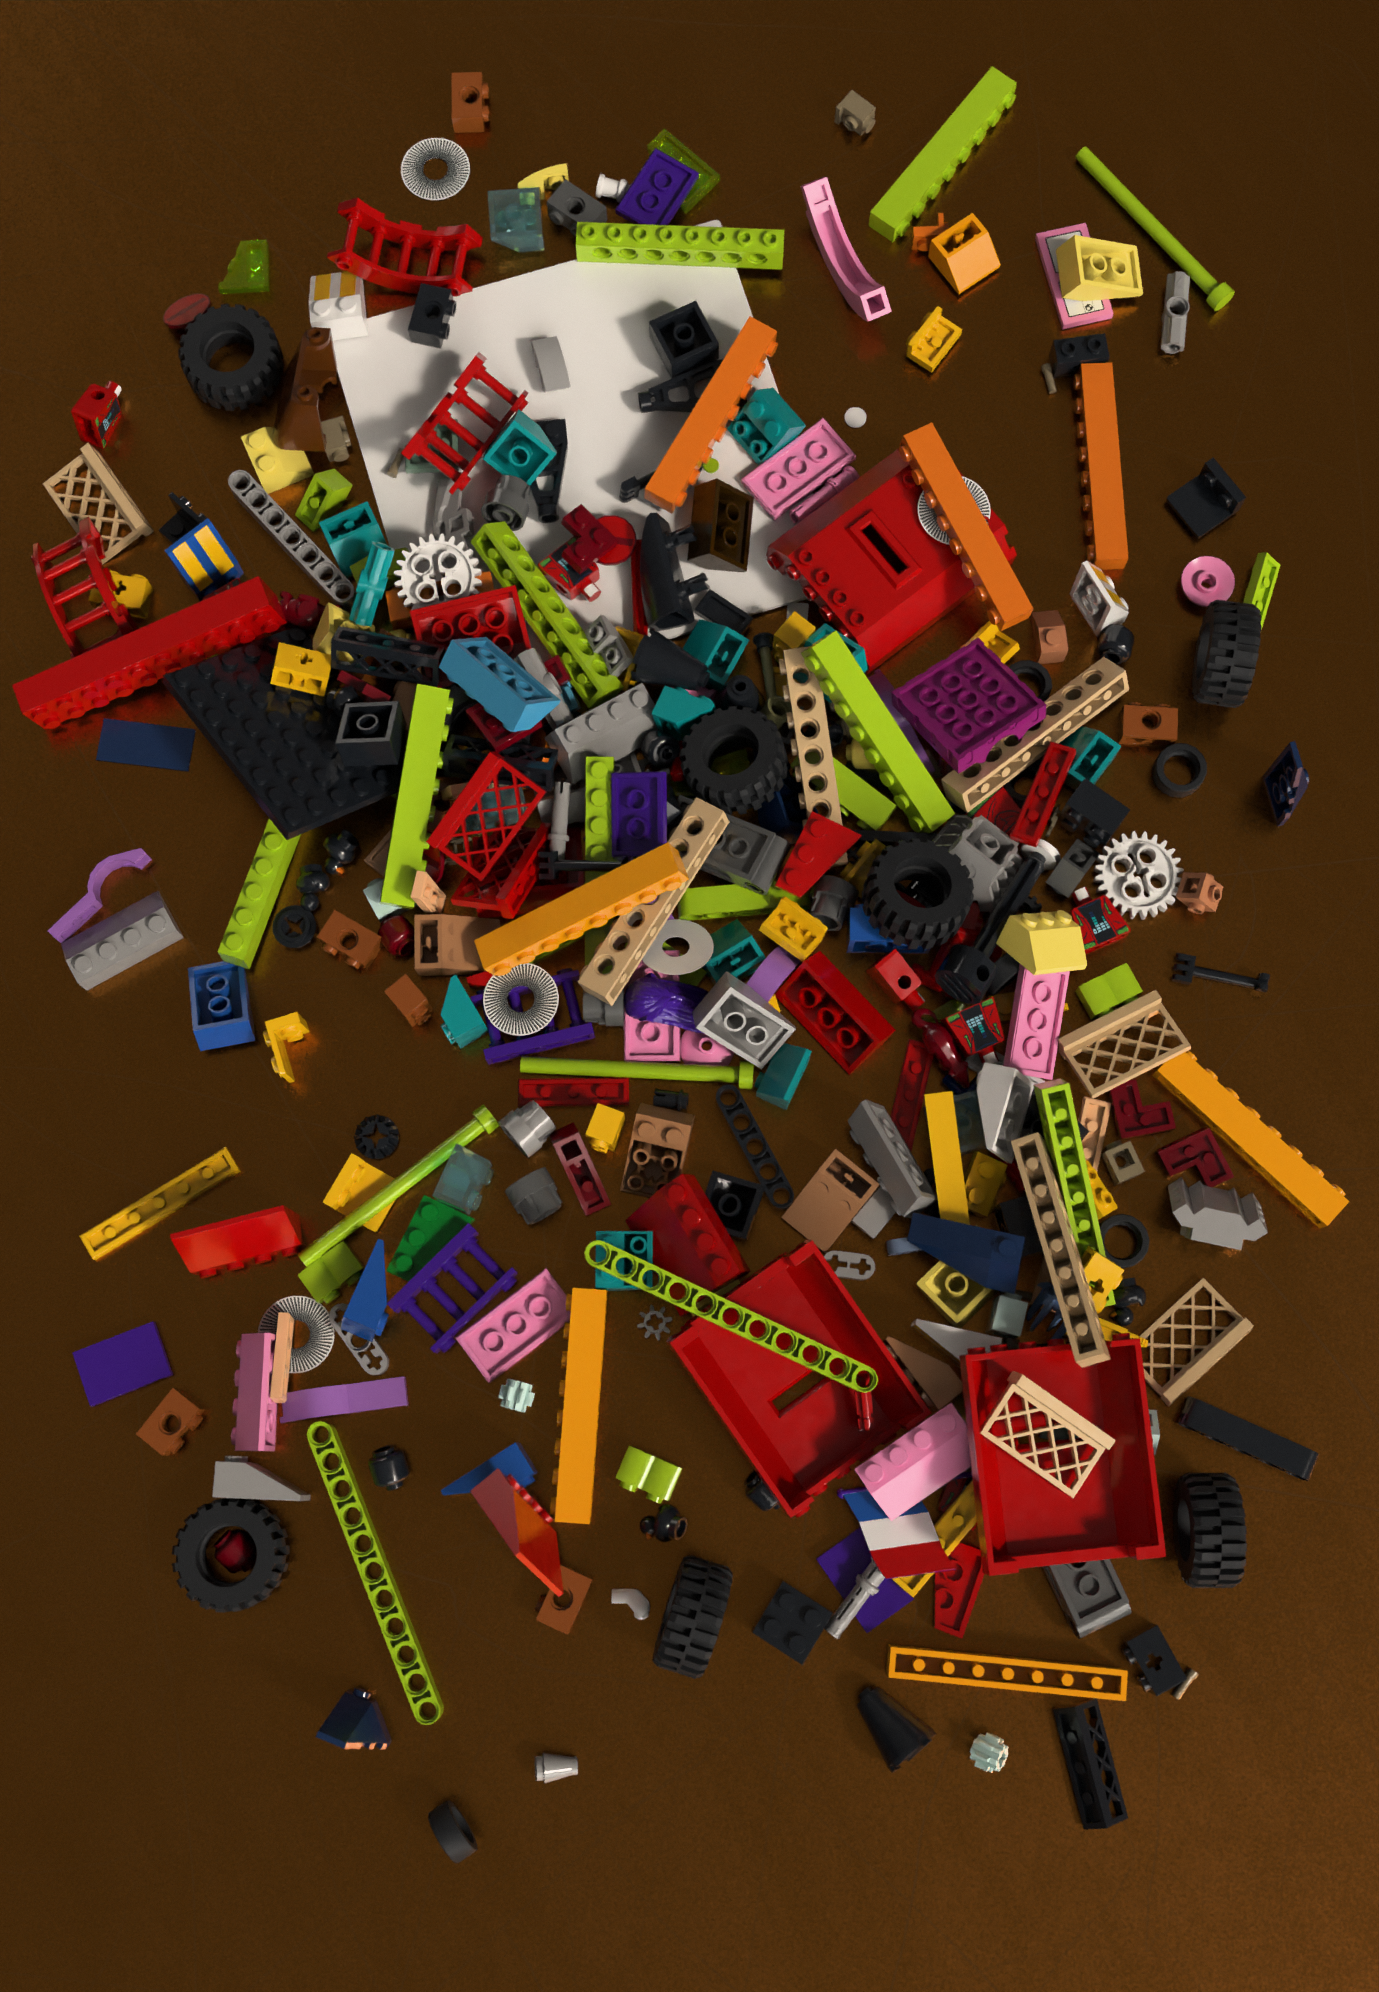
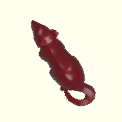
M280 592L282 600L279 603L286 622L303 630H311L319 625L326 606L321 605L318 598L299 594L298 598L294 599L290 593ZM335 605V606H337V607L343 609V606Z
M926 1008L915 1010L911 1015V1021L916 1027L923 1030L922 1039L928 1053L934 1054L937 1057L939 1067L942 1070L949 1071L948 1074L954 1080L968 1088V1062L962 1061L961 1054L956 1050L953 1037L942 1023L938 1022V1018L931 1010ZM928 1014L935 1023L924 1021L921 1019V1016Z

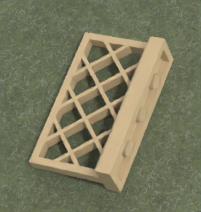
M87 443L80 448L82 454L50 477L43 485L76 533L79 532V521L88 516L92 521H96L95 527L99 533L102 522L113 523L111 536L101 535L103 540L110 541L108 550L104 552L106 558L101 560L103 565L142 534L147 537L154 530L99 451ZM85 463L88 467L86 478L75 477L77 468ZM61 480L68 481L66 494L56 493L53 486ZM74 482L85 483L83 496L72 495ZM91 484L101 485L100 498L89 497ZM71 500L82 501L79 514L70 513ZM88 502L99 503L97 516L86 515ZM105 504L115 505L114 518L103 517ZM119 524L129 525L132 532L124 538L117 537Z
M1156 990L1058 1039L1060 1055L1064 1060L1067 1059L1092 1099L1191 1049L1190 1043L1161 1003L1162 998ZM1158 1013L1165 1021L1163 1028L1147 1025L1149 1018ZM1129 1028L1141 1030L1139 1040L1124 1038V1031ZM1145 1031L1161 1035L1158 1045L1142 1042ZM1164 1036L1177 1038L1181 1045L1173 1049L1162 1047ZM1105 1040L1117 1042L1114 1053L1098 1050L1100 1043ZM1121 1043L1136 1047L1133 1058L1118 1054ZM1140 1048L1156 1051L1154 1059L1150 1061L1137 1059ZM1081 1052L1092 1054L1090 1065L1077 1063L1073 1056ZM1096 1056L1112 1059L1109 1070L1093 1067ZM1115 1061L1131 1064L1130 1071L1124 1074L1114 1072ZM1091 1073L1107 1076L1105 1083L1094 1088L1089 1081Z
M1202 1278L1139 1336L1145 1339L1150 1336V1343L1147 1345L1150 1348V1363H1143V1367L1150 1368L1149 1374L1144 1369L1145 1381L1161 1396L1160 1399L1169 1407L1252 1330L1254 1325L1246 1317L1243 1318ZM1202 1287L1211 1295V1306L1195 1305V1294ZM1191 1298V1305H1184ZM1215 1300H1216L1222 1307L1215 1306ZM1178 1309L1191 1310V1325L1174 1324V1313ZM1195 1310L1211 1311V1326L1195 1325ZM1215 1311L1227 1312L1234 1321L1228 1327L1215 1326ZM1168 1318H1170V1324H1163ZM1158 1328L1170 1329V1344L1153 1343V1332ZM1174 1329L1191 1330V1345L1174 1344ZM1195 1330L1211 1331V1343L1207 1346L1195 1345ZM1215 1331H1222V1332L1215 1338ZM1153 1348L1170 1349V1364L1153 1363ZM1174 1349L1191 1350V1361L1187 1365L1174 1364ZM1195 1350H1202L1195 1356ZM1153 1368L1170 1369V1380L1163 1387L1153 1379ZM1174 1369H1181V1370L1174 1376Z
M1012 1371L1007 1379L1009 1384L979 1428L980 1434L1074 1498L1105 1448L1110 1450L1116 1440L1024 1375ZM1013 1392H1015L1022 1399L1023 1409L1009 1412L1007 1402ZM1028 1402L1035 1407L1029 1408ZM1042 1411L1045 1414L1046 1426L1032 1429L1030 1413ZM1024 1415L1027 1430L1012 1433L1010 1417ZM1051 1418L1055 1420L1057 1423L1052 1424ZM1004 1419L1006 1435L995 1437L988 1432L996 1420ZM1065 1427L1068 1430L1069 1442L1056 1445L1053 1429ZM1047 1431L1050 1446L1036 1449L1033 1434ZM1028 1435L1030 1451L1018 1453L1015 1450L1014 1438ZM1074 1435H1076L1077 1437H1079L1080 1440H1076V1441H1075V1436H1074ZM1003 1440H1008L1009 1446ZM1082 1444L1092 1446L1094 1450L1089 1458L1079 1461L1076 1446ZM1071 1447L1073 1463L1059 1465L1057 1450ZM1051 1452L1053 1467L1041 1469L1038 1464L1037 1454ZM1031 1456L1032 1462L1025 1457ZM1074 1468L1076 1478L1068 1488L1062 1483L1060 1471ZM1053 1472H1054V1473H1055V1478H1054L1053 1476H1051L1050 1474H1048V1473H1053Z

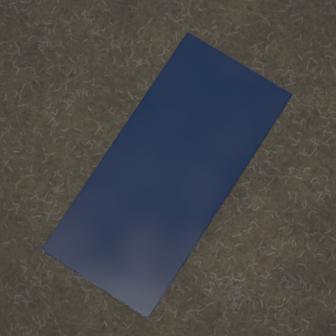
M104 718L96 760L188 771L196 729Z

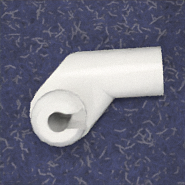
M612 1589V1604H628L634 1611V1617L638 1620H644L649 1616L650 1603L639 1590Z

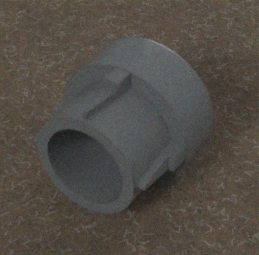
M503 474L498 478L495 488L486 494L481 507L483 518L488 523L505 521L512 531L520 530L524 526L529 512L527 501L530 494V485L516 476Z
M823 875L811 888L809 899L812 905L809 914L818 918L828 927L829 931H840L844 920H847L850 908L855 907L859 892L854 885L844 879Z
M624 988L613 1006L585 992L583 989V1020L585 1022L599 1023V1025L624 1026Z
M546 1167L529 1173L505 1190V1194L513 1208L516 1209L518 1214L522 1215L528 1225L543 1220L562 1206V1201L556 1191L555 1182Z

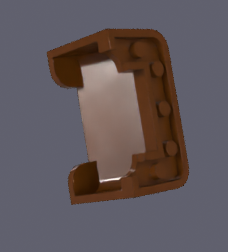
M314 327L307 330L303 334L284 373L273 429L275 445L280 449L325 452L327 440L326 435L323 434L320 420L318 393H323V386L330 381L332 384H337L339 376L331 328Z

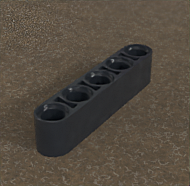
M733 1085L721 1086L716 1093L718 1110L758 1184L765 1186L763 1194L769 1205L776 1211L787 1210L794 1200L793 1189L740 1091ZM724 1093H732L736 1097V1101L732 1105H725L721 1102L720 1098ZM738 1117H744L749 1121V1126L744 1130H739L734 1126V1120ZM752 1141H757L762 1145L763 1149L759 1154L754 1155L748 1152L747 1145ZM764 1166H771L774 1168L776 1175L772 1179H764L760 1175V1169ZM776 1191H785L789 1196L788 1202L785 1204L776 1203L773 1199V1194Z
M1187 1396L1177 1424L1308 1482L1319 1456L1317 1452L1190 1396Z

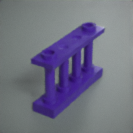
M566 968L557 971V975L551 976L557 987L563 986L572 1022L569 1025L570 1028L559 1030L558 1027H555L554 1019L552 1018L544 1027L543 1035L532 1037V1034L518 1036L515 1042L505 1044V1041H502L499 1029L490 1022L485 1013L483 1005L485 989L479 990L475 996H471V1001L475 1007L482 1006L491 1044H489V1048L483 1049L488 1065L595 1038L592 1023H586L581 1017L573 985L574 982L579 981L580 975L578 970L573 971L572 968ZM525 986L513 988L507 997L511 1009L516 1012H523L520 996L533 993L532 990Z
M469 1223L387 1303L396 1313H399L401 1310L404 1313L407 1311L431 1335L436 1343L430 1349L436 1354L440 1350L445 1353L456 1342L454 1337L501 1290L504 1292L508 1291L517 1281L514 1277L518 1273L513 1267L505 1273L477 1244L478 1240L475 1237L479 1233ZM462 1250L465 1252L469 1251L497 1280L486 1293L456 1263L457 1259L455 1257ZM442 1270L444 1272L448 1271L477 1300L466 1313L436 1284L437 1280L435 1277ZM422 1290L424 1292L428 1291L457 1321L446 1333L417 1306V1300L414 1297Z

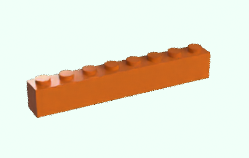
M749 316L645 487L644 499L671 514L676 506L680 508L687 497L685 491L689 485L694 486L701 473L698 471L702 463L707 464L714 452L711 448L715 442L720 443L727 430L725 425L728 420L733 421L740 409L737 405L741 399L746 400L753 387L751 382L754 377L759 378L766 365L764 361L767 356L772 357L778 347V342H776L777 331Z
M1112 362L1084 363L1080 365L1078 374H1074L1073 388L1078 390V398L1075 400V412L1080 414V422L1077 424V437L1082 438V446L1079 448L1080 463L1084 462V471L1081 472V486L1086 487V495L1083 496V511L1088 512V520L1085 521V535L1090 538V545H1087V560L1091 561L1092 564L1101 570L1124 569L1129 558Z
M931 422L903 435L899 447L900 455L904 462L909 463L915 483L921 485L925 492L924 499L928 507L934 509L939 528L943 532L946 531L950 539L949 544L952 552L955 555H959L964 574L967 578L972 579L977 598L981 602L984 601L988 609L987 615L993 625H997L1001 632L1028 619L1034 608L933 423Z

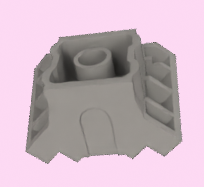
M954 815L933 839L934 845L939 847L944 845L949 848L948 852L952 855L956 854L962 860L960 864L967 866L970 872L968 878L973 880L974 885L972 891L974 894L973 900L978 901L980 912H992L1023 863V858L1017 854L1019 843L1011 840L1006 833L982 815L973 819L967 815Z
M1182 1177L1168 1185L1172 1213L1181 1224L1180 1235L1185 1236V1238L1241 1250L1244 1239L1256 1241L1268 1233L1262 1207L1253 1192L1241 1199L1234 1188L1223 1190L1203 1185L1201 1181L1188 1188Z

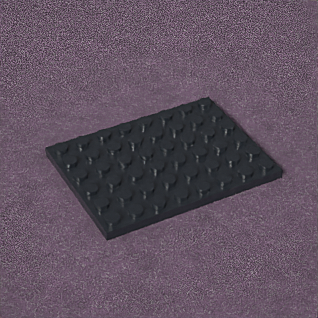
M297 627L168 673L163 676L162 681L286 840L398 793L404 758V750L401 748L397 765L344 767L336 746L342 718L338 717L334 710L329 709L326 703L330 690L340 688L341 682L337 680L340 672L337 669H330L324 697L270 684L279 642L313 650L312 638L305 630Z

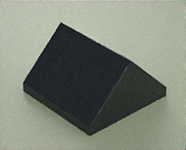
M712 1171L705 1192L707 1198L730 1237L748 1240L765 1186Z

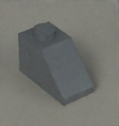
M1077 838L1060 860L1046 883L1056 893L1069 897L1100 853Z

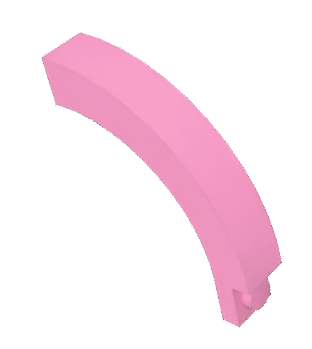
M821 177L800 186L808 209L806 215L819 250L837 287L848 304L866 321H871L892 312L884 286L874 281L867 273L851 246L840 220L827 177Z

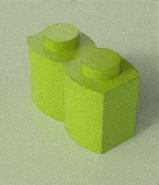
M1125 963L1082 984L1075 992L1090 1019L1093 1020L1114 1011L1113 1009L1119 1006H1124L1138 999L1143 990L1130 967Z
M342 1241L320 1259L301 1271L298 1277L317 1303L321 1304L325 1301L326 1304H329L340 1296L339 1290L348 1284L351 1287L359 1282L365 1267L349 1244Z
M629 1445L615 1478L621 1480L619 1486L635 1492L636 1488L647 1492L646 1498L661 1504L663 1499L666 1501L670 1500L683 1468Z

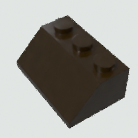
M719 479L696 485L694 487L691 525L695 530L692 534L697 537V540L689 542L687 561L708 570L747 572L754 497Z

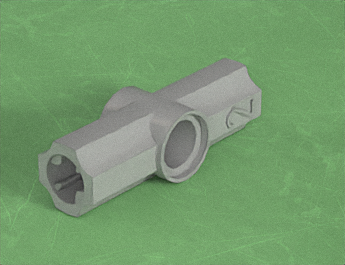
M1176 271L1168 274L1166 278L1164 311L1161 317L1163 323L1161 349L1166 353L1175 354L1184 350L1186 320L1190 308L1188 302L1190 276L1186 275L1185 272Z
M531 648L518 654L514 661L561 700L559 705L545 716L552 730L573 720L574 718L561 696L562 690L551 672H548L536 649Z

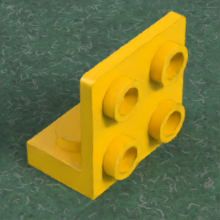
M298 1012L265 1021L267 1030L263 1031L267 1046H271L274 1052V1057H271L275 1073H279V1076L286 1079L289 1083L295 1082L284 1040L288 1042L297 1041L304 1037L303 1034L310 1032L307 1022Z
M351 1153L323 1203L347 1216L395 1178ZM395 1200L362 1226L377 1232Z

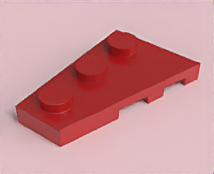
M812 811L775 887L800 899L862 835Z
M959 1543L948 1556L956 1569L934 1573V1628L963 1639L984 1573L980 1550Z

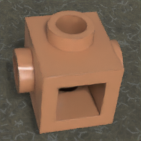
M1183 872L1176 898L1184 903L1190 912L1196 914H1203L1204 911L1216 912L1222 897L1223 886L1215 881L1214 876L1211 874Z

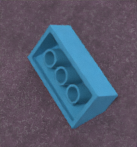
M487 637L451 640L439 665V668L447 674V678L450 681L461 686L467 696L476 699L484 706V710L487 713L494 715L502 722L503 727L511 732L530 730L559 705L561 701Z

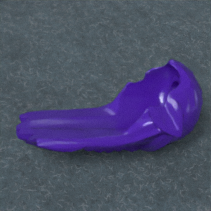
M649 973L642 978L636 979L628 986L624 994V1007L627 1015L633 1019L673 1025L704 1034L696 1029L692 1012L708 994V991L690 984L658 979L655 974Z

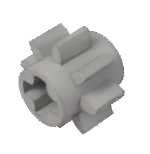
M650 1305V1312L647 1315L644 1312L639 1313L644 1318V1323H640L637 1326L638 1328H646L647 1332L644 1336L646 1339L650 1334H655L659 1341V1333L662 1331L670 1333L669 1328L665 1326L667 1322L672 1321V1317L664 1318L665 1307H662L658 1312L654 1311L653 1305ZM656 1315L657 1319H663V1323L659 1324L658 1330H654L652 1326H647V1322L651 1321V1316Z

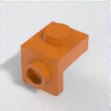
M938 213L936 226L913 227L911 237L912 250L929 251L931 240L949 228L948 222H944L943 213Z

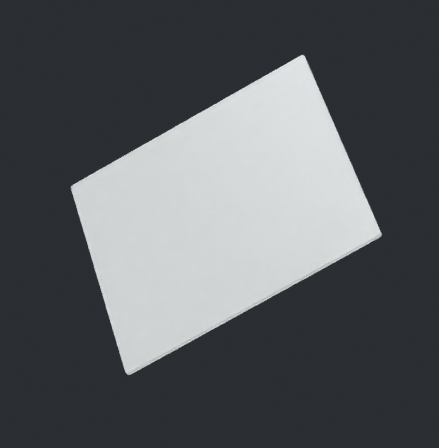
M713 220L699 225H695L702 227H722L721 222L719 220ZM577 259L476 287L473 288L472 292L464 293L457 297L453 296V300L457 303L456 312L453 317L450 316L448 322L450 324L449 337L447 340H443L441 349L411 342L408 327L415 305L367 318V336L333 340L340 382L389 546L393 549L406 547L410 553L412 550L409 543H413L418 547L420 545L419 537H422L425 542H429V535H433L432 524L434 523L438 481L447 478V476L442 472L407 474L405 471V456L398 469L396 478L388 476L387 471L391 467L399 448H405V445L409 443L423 423L430 417L448 392L452 395L457 390L454 383L478 352L487 358L483 364L486 367L485 371L517 397L524 390L528 392L525 398L528 404L522 412L534 422L565 419L568 452L558 506L559 520L553 523H542L538 520L537 506L530 490L527 501L529 512L524 526L520 530L512 531L537 566L538 563L573 537L561 524L563 517L580 504L596 519L605 515H616L625 518L632 524L636 532V540L642 539L646 517L650 513H658L669 523L671 532L691 524L694 487L696 485L719 479L752 496L741 483V479L759 465L733 435L726 430L721 442L718 443L716 441L711 448L714 450L711 458L718 461L719 469L715 473H708L703 467L695 485H689L685 491L687 497L680 508L676 506L672 514L644 499L645 488L639 491L637 498L627 503H622L619 499L621 484L634 476L638 480L657 469L691 413L674 411L641 413L638 392L647 391L671 379L650 339L649 321L697 301L719 343L718 360L724 359L749 316L753 317L736 268L577 262ZM431 315L429 318H436L439 315ZM557 336L571 387L544 393L539 368H536L531 341ZM767 358L764 361L766 365L759 378L754 377L751 382L753 387L747 397V402L756 390L774 388L779 394ZM472 378L465 387V390L468 392L467 395L499 421L503 419L512 407L480 379L475 380ZM706 378L694 385L696 397H701L711 378ZM680 386L668 392L669 399L672 402L689 400L686 386ZM654 397L651 398V402H655ZM454 402L448 411L451 413V417L457 419L459 424L483 443L493 432L491 427L461 403L458 405ZM728 420L727 424L725 425V428H728V426L732 423L731 420ZM458 437V453L470 462L477 451ZM485 452L467 475L471 480L462 491L461 509L466 507L472 512L475 535L484 524L488 523L481 514V507L486 494L495 488L498 478L502 476L500 472L483 460ZM553 459L548 463L547 466L552 465ZM554 476L536 478L539 491L553 490ZM813 492L775 521L754 498L747 572L704 569L687 561L689 543L677 547L676 552L684 581L700 573H705L708 578L705 582L712 591L750 616L807 599L802 591L803 587L797 580L793 581L787 573L782 575L778 569L773 570L766 560L768 545L797 525L791 520L789 511L812 496ZM475 535L465 538L468 548L473 550L472 558H477L479 561L477 568L485 572L491 571L470 542ZM433 555V565L436 574L434 580L437 582L441 581L443 577L439 571L438 557ZM631 556L625 562L618 565L605 566L596 563L600 578L594 584L600 589L601 594L592 602H589L582 593L575 599L569 600L553 587L584 632L600 615H604L614 627L619 626L633 631ZM444 560L442 566L448 569ZM426 561L419 562L416 566L417 572H426L430 564ZM491 572L494 589L503 588ZM703 590L689 596L695 618L693 623L657 632L668 639L692 633L699 619L706 621L695 614L694 609L708 590ZM444 595L439 596V601H444ZM524 618L531 648L536 649L543 662L551 659V654ZM648 627V636H649V637L651 636V634H650L649 631H650V630H653L652 627Z

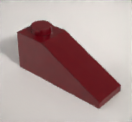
M574 1122L553 1131L549 1135L585 1215L587 1216L611 1205Z

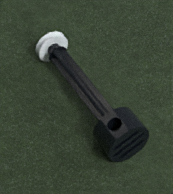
M1040 839L1037 848L1027 844L1021 846L1020 851L1024 857L1023 863L971 947L962 944L952 946L935 974L936 983L956 1000L967 1004L980 1003L998 974L996 965L989 957L997 946L996 942L1009 916L1016 915L1040 874L1045 870H1054L1057 863L1061 860L1057 849L1045 840Z

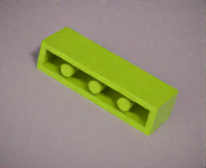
M809 752L805 755V760L809 764H816L820 761V757L815 752ZM798 756L790 765L793 770L794 766H799ZM833 757L841 813L846 817L850 813L858 819L856 824L863 830L879 831L895 811L897 805ZM813 779L810 781L816 787L813 791H820L824 788V783L821 780Z

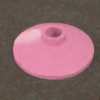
M1211 556L1198 557L1192 560L1185 567L1181 576V587L1185 596L1194 604L1202 607H1208L1209 603L1215 600L1227 601L1235 586V579L1231 568L1224 561ZM1201 583H1208L1210 588H1204Z
M686 1030L680 1040V1056L684 1064L728 1066L734 1055L733 1051L706 1034ZM706 1041L712 1044V1048L708 1051L703 1050L701 1047Z

